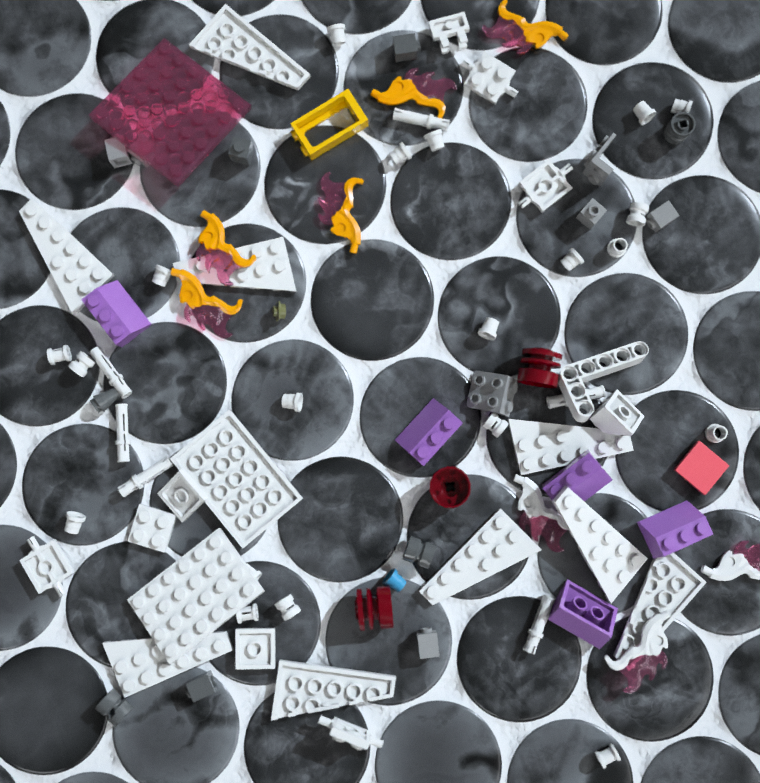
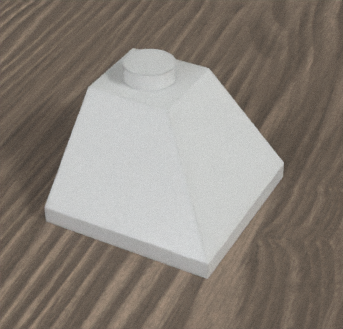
M616 390L594 412L590 420L603 433L631 436L641 423L644 415Z

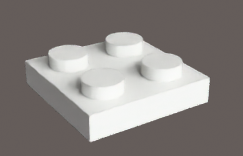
M184 469L179 470L157 493L181 522L187 520L208 499V496Z
M139 504L128 542L166 552L177 516L174 513Z
M275 628L235 629L236 669H275Z

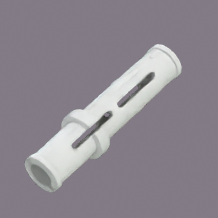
M397 108L394 109L393 120L424 126L429 130L433 128L447 132L450 120L434 117L432 114L429 116Z
M99 346L93 348L89 354L106 375L109 384L114 386L122 399L130 396L132 390L123 380L122 374L116 371Z
M603 385L586 389L591 400L606 397ZM576 391L571 392L572 395L579 397V394ZM563 394L546 397L549 409L564 405L568 407Z
M128 404L115 405L117 462L130 461L129 444H131V440L128 437Z
M165 456L138 475H133L130 480L117 488L120 494L126 497L134 490L143 488L144 484L173 467L174 464L168 456Z
M543 594L533 625L528 630L529 635L523 648L524 651L535 655L540 638H543L542 633L555 601L554 598Z

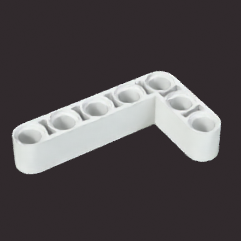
M637 341L566 365L561 369L558 385L573 418L577 422H586L594 412L593 403L583 383L641 363L649 352L646 343ZM634 351H639L641 355H637ZM617 356L623 358L624 361L618 360ZM599 362L604 363L606 367H602ZM581 368L587 369L589 373H584ZM563 374H568L571 379H566ZM571 391H576L579 397L572 395ZM579 408L585 409L587 414H582Z

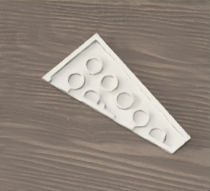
M226 4L189 44L191 49L295 90H299L310 78V74Z
M31 198L19 212L71 313L76 316L85 307L81 299L97 287L107 284L115 275L35 199Z
M284 237L235 248L243 259H249L252 255L256 256L257 260L247 268L237 266L233 261V257L222 252L173 263L175 269H184L192 273L199 279L201 284L297 292ZM176 277L177 282L182 283L180 278Z
M507 419L520 475L568 465L586 450H589L596 459L634 451L630 436L603 433L599 428Z
M564 486L552 501L562 520L565 521L569 528V532L575 539L577 547L587 565L595 575L597 583L605 593L607 601L612 603L648 558L572 490Z
M499 508L423 585L419 592L434 605L542 549Z
M675 553L665 557L653 558L613 656L617 660L631 646H638L640 644L642 629L650 617L655 613L659 614L668 610L671 617L664 620L661 624L664 632L706 584V581ZM643 655L630 659L626 668L631 670Z
M227 631L212 632L173 664H169L152 637L112 642L105 641L102 643L124 698L234 649Z
M280 659L271 720L339 708V706L355 705L365 701L391 698L394 695L396 675Z

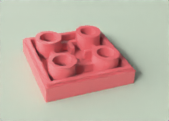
M697 441L674 468V471L701 494L706 495L729 465L701 441Z

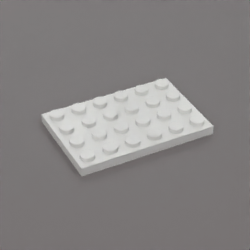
M228 410L170 458L178 470L184 469L208 496L205 503L242 548L246 547L303 499L231 410Z
M218 528L128 598L127 601L168 663L173 664L264 593L265 590L254 577L222 529Z

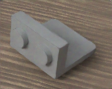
M615 133L610 137L606 135L584 164L586 168L583 174L588 177L592 184L599 187L614 170L601 160L600 156L616 137Z
M475 371L466 403L467 407L509 417L510 412L513 410L514 394L518 388L517 380L508 375Z

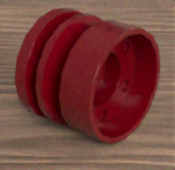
M523 348L521 354L530 358L520 359V362L528 365V368L519 369L517 382L536 387L557 388L559 375L552 372L551 369L561 368L560 363L553 361H561L563 355L546 348Z
M446 466L440 468L433 475L430 481V493L438 505L445 508H455L467 501L471 493V483L468 475L462 469L456 466ZM453 481L455 483V490L450 489L447 491L446 482L451 483Z
M390 586L377 587L376 596H372L370 588H366L367 597H363L362 588L357 589L355 614L360 631H365V621H369L370 630H373L374 620L379 621L381 629L394 628Z

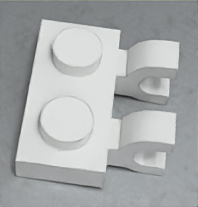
M465 12L429 21L428 25L433 42L439 40L442 54L449 53L448 47H450L448 38L456 35L459 49L467 48L466 43L468 39L465 33L469 32L470 28Z

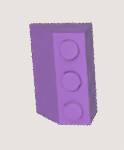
M118 280L97 287L81 299L115 345L119 347H124L152 325Z
M433 398L395 441L424 466L463 422Z
M586 450L544 482L542 489L553 500L561 489L566 486L579 498L586 501L613 479L592 453Z
M688 501L679 503L637 522L653 558L665 557L713 535L706 517Z
M567 579L552 605L548 620L600 649L612 638L618 608Z

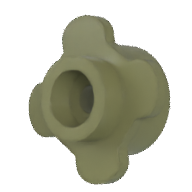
M280 301L273 305L272 315L276 318V321L286 317V305L281 304Z

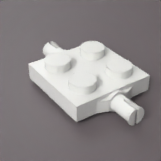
M485 51L475 64L466 59L462 61L461 66L470 71L464 86L491 103L496 104L505 93L513 98L518 94L519 91L509 86L516 70Z
M548 159L521 180L519 186L524 190L526 197L518 202L519 206L521 205L523 209L532 202L543 213L571 191L572 187L565 177L567 173L573 170V167H570L571 164L568 163L562 169H559Z
M35 536L27 539L26 541L29 543L32 551L19 561L38 594L53 587L59 597L66 594L67 592L61 583L75 572L56 539L39 546Z
M321 715L318 724L329 727V735L333 736L332 738L338 742L346 741L358 750H362V748L367 750L370 744L380 749L382 748L384 740L373 737L370 734L371 731L335 716L331 720Z

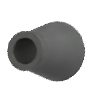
M113 387L110 390L93 396L90 402L96 411L100 413L101 411L105 412L121 396Z

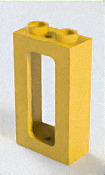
M346 89L290 123L292 128L290 133L295 141L299 140L301 143L300 149L304 156H309L312 161L368 127V119L350 90ZM347 108L350 110L356 120L355 123L315 147L310 145L305 137L307 131L343 109Z

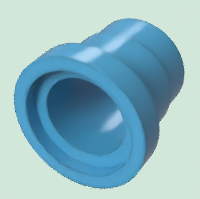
M393 568L387 573L382 584L390 586V588L398 593L404 588L407 581Z

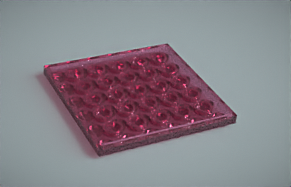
M164 38L89 114V117L179 187L251 110V104Z

